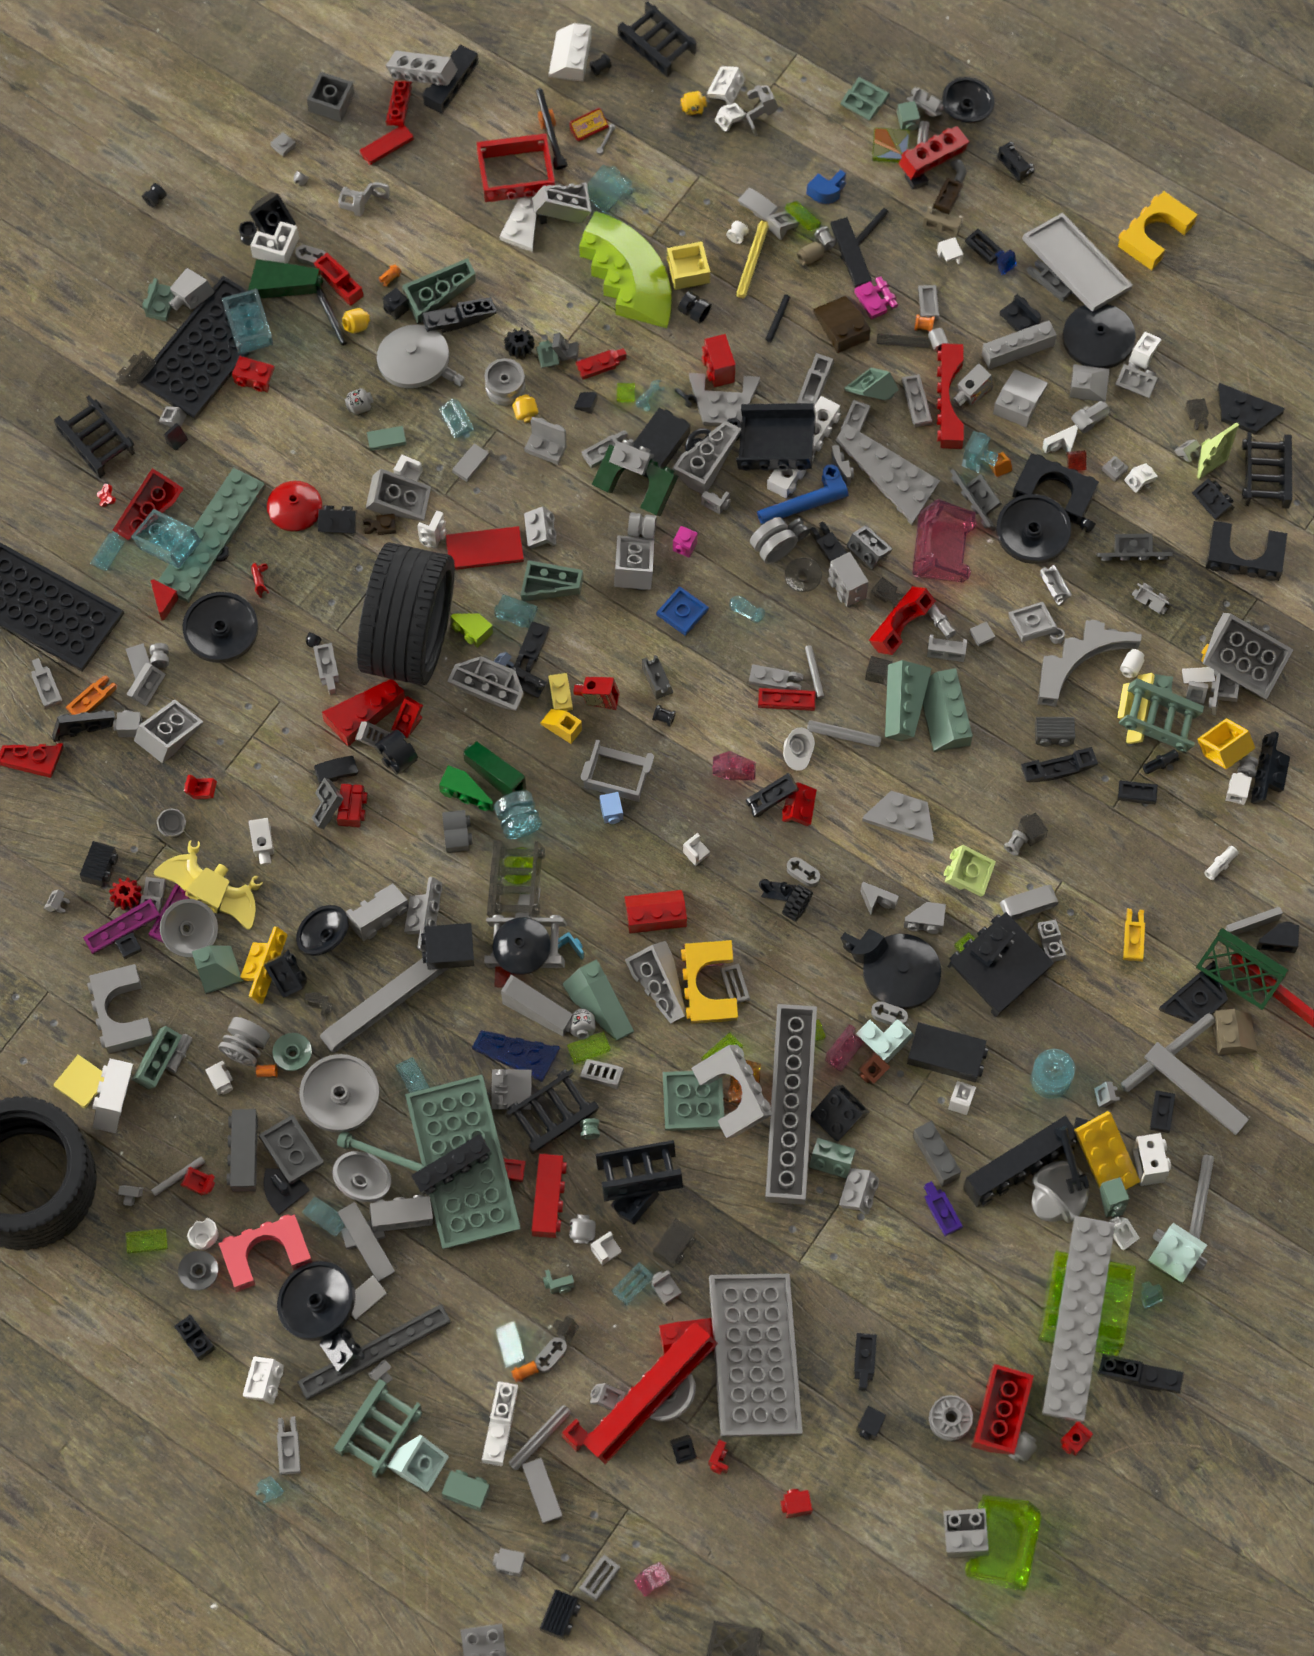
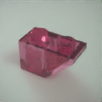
M728 751L713 757V775L725 780L753 781L756 778V762Z

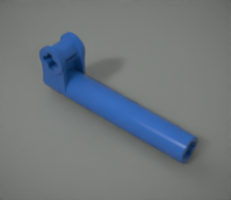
M830 464L824 467L822 475L823 488L758 510L757 515L761 525L774 518H785L848 497L847 486L837 466Z

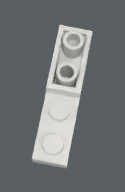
M498 1382L482 1463L503 1465L518 1385L504 1382Z

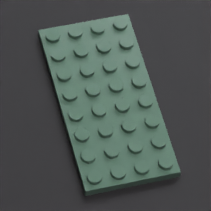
M483 1075L405 1094L421 1162L424 1167L481 1134L492 1153L487 1161L481 1164L476 1163L471 1166L472 1169L465 1174L460 1173L456 1175L452 1182L446 1185L444 1183L441 1184L434 1193L430 1194L442 1249L521 1230Z

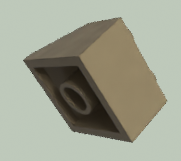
M1236 1009L1215 1011L1213 1015L1215 1018L1213 1029L1218 1055L1257 1052L1250 1013Z

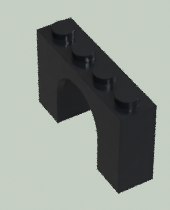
M1031 453L1014 487L1012 497L1017 498L1022 495L1034 494L1037 487L1045 481H1060L1071 492V498L1065 511L1070 522L1080 525L1097 491L1099 481L1091 476L1080 474L1075 469L1066 468L1058 462L1047 460L1042 455Z
M1219 521L1213 522L1205 568L1216 572L1225 571L1233 575H1247L1251 578H1266L1269 581L1280 580L1288 533L1269 530L1264 554L1257 559L1246 560L1238 557L1230 547L1232 524Z

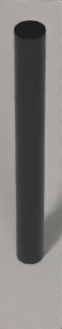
M883 208L856 238L858 245L865 240L889 213L886 208Z
M318 286L316 294L340 344L342 346L348 343L322 288Z

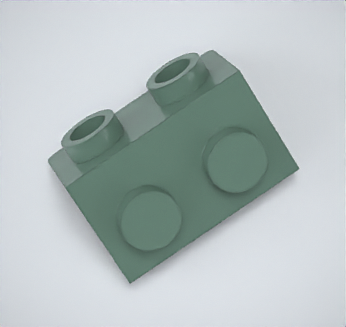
M817 1138L809 1167L847 1178L856 1149Z

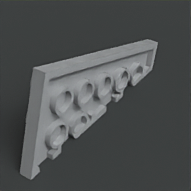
M846 424L836 439L837 443L850 457L855 459L862 471L864 470L870 476V480L887 499H890L896 505V509L904 514L912 526L940 480Z

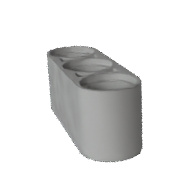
M1045 885L1017 894L1000 902L1003 913L1007 912L1013 920L1051 909L1059 904L1052 885Z

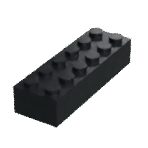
M1066 1115L966 1177L963 1189L976 1208L980 1205L983 1207L988 1205L996 1195H1004L1009 1191V1187L1014 1184L1016 1186L1020 1185L1026 1180L1025 1177L1030 1174L1034 1176L1041 1167L1047 1163L1057 1161L1060 1155L1065 1154L1062 1139L1056 1135V1127L1062 1128V1125L1065 1124L1068 1126L1072 1149H1075L1074 1147L1078 1139L1074 1132L1075 1128Z

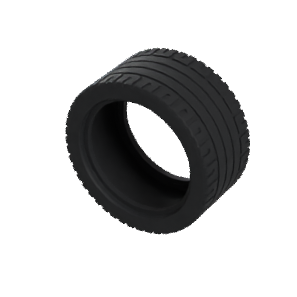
M391 542L386 543L381 548L367 586L357 641V665L360 672L422 686L429 682L441 653L451 610L455 577V564L451 555Z
M6 1097L3 1100L0 1099V1142L16 1135L38 1134L55 1140L64 1147L67 1153V1171L64 1181L57 1193L47 1203L35 1210L21 1214L0 1212V1247L10 1250L39 1249V1247H46L48 1244H54L57 1240L60 1241L65 1235L70 1234L71 1230L75 1229L79 1222H82L95 1196L96 1167L82 1133L65 1111H62L58 1106L55 1107L50 1102L47 1103L46 1100H38L35 1097Z

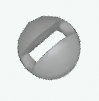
M296 171L294 175L295 184L300 181L299 186L305 185L309 179L308 176L299 171Z
M1057 628V632L1050 634L1052 643L1061 644L1064 641L1065 632L1063 629Z

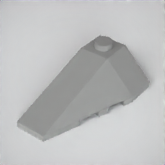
M666 941L653 944L625 959L632 977L636 982L642 984L645 988L644 992L648 996L651 995L658 1009L670 1023L686 1016L675 961Z

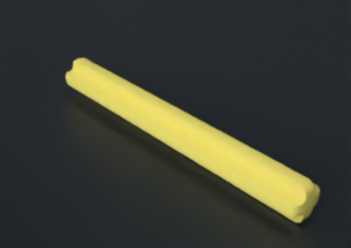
M759 222L736 292L738 298L743 299L746 297L768 230V222Z

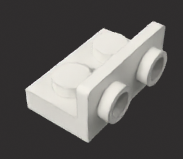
M720 67L707 92L709 98L725 99L727 105L733 104L745 81L739 67Z
M253 1357L243 1396L248 1399L264 1400L269 1404H273L278 1393L284 1365L274 1359Z

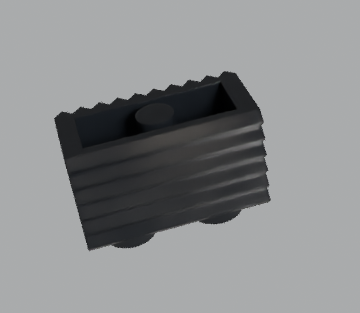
M95 841L92 842L80 872V878L83 882L104 887L105 882L110 881L112 875L111 867L116 865L118 860L115 847Z
M555 1589L539 1628L540 1631L564 1640L565 1636L569 1637L573 1625L570 1624L573 1616H578L581 1605L578 1604L579 1598Z

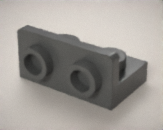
M866 525L852 533L846 545L872 569L876 567L879 560L889 555L892 551V548Z

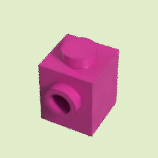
M680 526L673 540V551L690 558L697 545L698 533Z

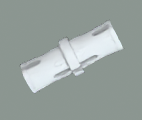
M1229 846L1221 856H1217L1214 859L1215 862L1205 870L1204 874L1206 877L1214 880L1222 870H1226L1229 867L1228 864L1239 854L1237 849Z

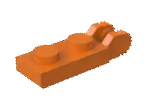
M105 675L97 682H93L68 704L66 709L72 715L82 712L90 713L117 689V685L111 683L104 690H101L100 688H103L110 680Z

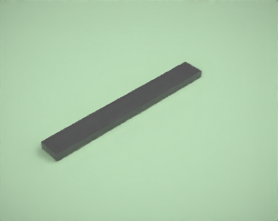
M440 1304L362 1346L361 1351L365 1358L363 1360L355 1359L344 1373L338 1372L331 1363L297 1382L306 1400H309L450 1324L451 1320L443 1305Z

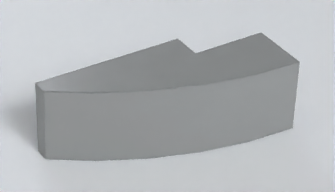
M816 353L797 403H814V405L817 403L834 364L832 358Z

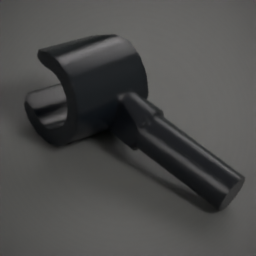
M679 388L675 389V392L685 400L686 407L692 406L688 400L696 403L697 398L695 395H687Z

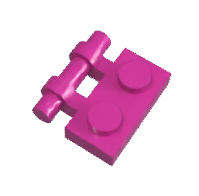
M881 276L875 279L878 284L875 287L870 281L854 289L856 296L871 320L886 314V306L888 305L892 309L898 307L895 295L890 292L888 283ZM882 292L885 298L881 299L878 294Z

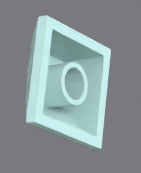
M419 1435L398 1448L387 1467L400 1477L428 1492L449 1456L425 1437Z

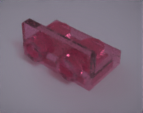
M851 1024L847 1026L826 1053L825 1061L840 1072L863 1045V1040L855 1035L856 1028Z

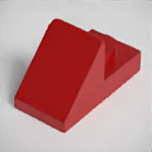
M408 696L405 697L391 730L395 731L397 729L406 739L409 738L423 718L420 715L423 705Z

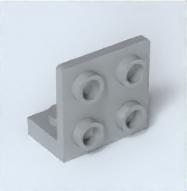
M532 417V434L524 448V452L558 465L567 448L566 429L558 424L548 423L542 418Z

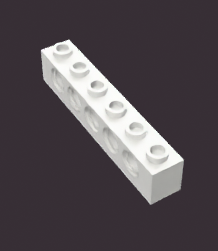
M822 396L815 404V433L817 435H814L812 462L815 452H819L823 446V439L829 437L832 425L837 423L841 417V413H839L840 405ZM774 469L767 481V489L787 498L789 493L793 494L797 486L796 482L798 479L801 480L806 470Z

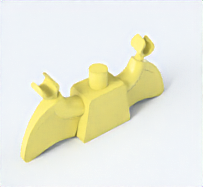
M191 840L188 843V852L190 854L172 857L155 869L154 875L156 877L175 882L186 891L185 896L205 903L216 914L220 908V912L233 916L247 930L252 928L256 908L251 890H258L263 882L260 884L254 883L259 876H254L249 885L245 884L239 888L229 886V880L224 878L228 872L224 865L218 864L215 871L209 868L202 870L198 866L196 854L199 852L200 842L198 841L197 847H192Z

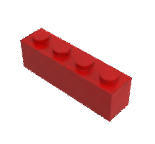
M539 1154L532 1236L556 1238L557 1232H561V1220H558V1214L563 1212V1201H560V1193L565 1191V1181H562V1174H566L567 1162H563L562 1155Z

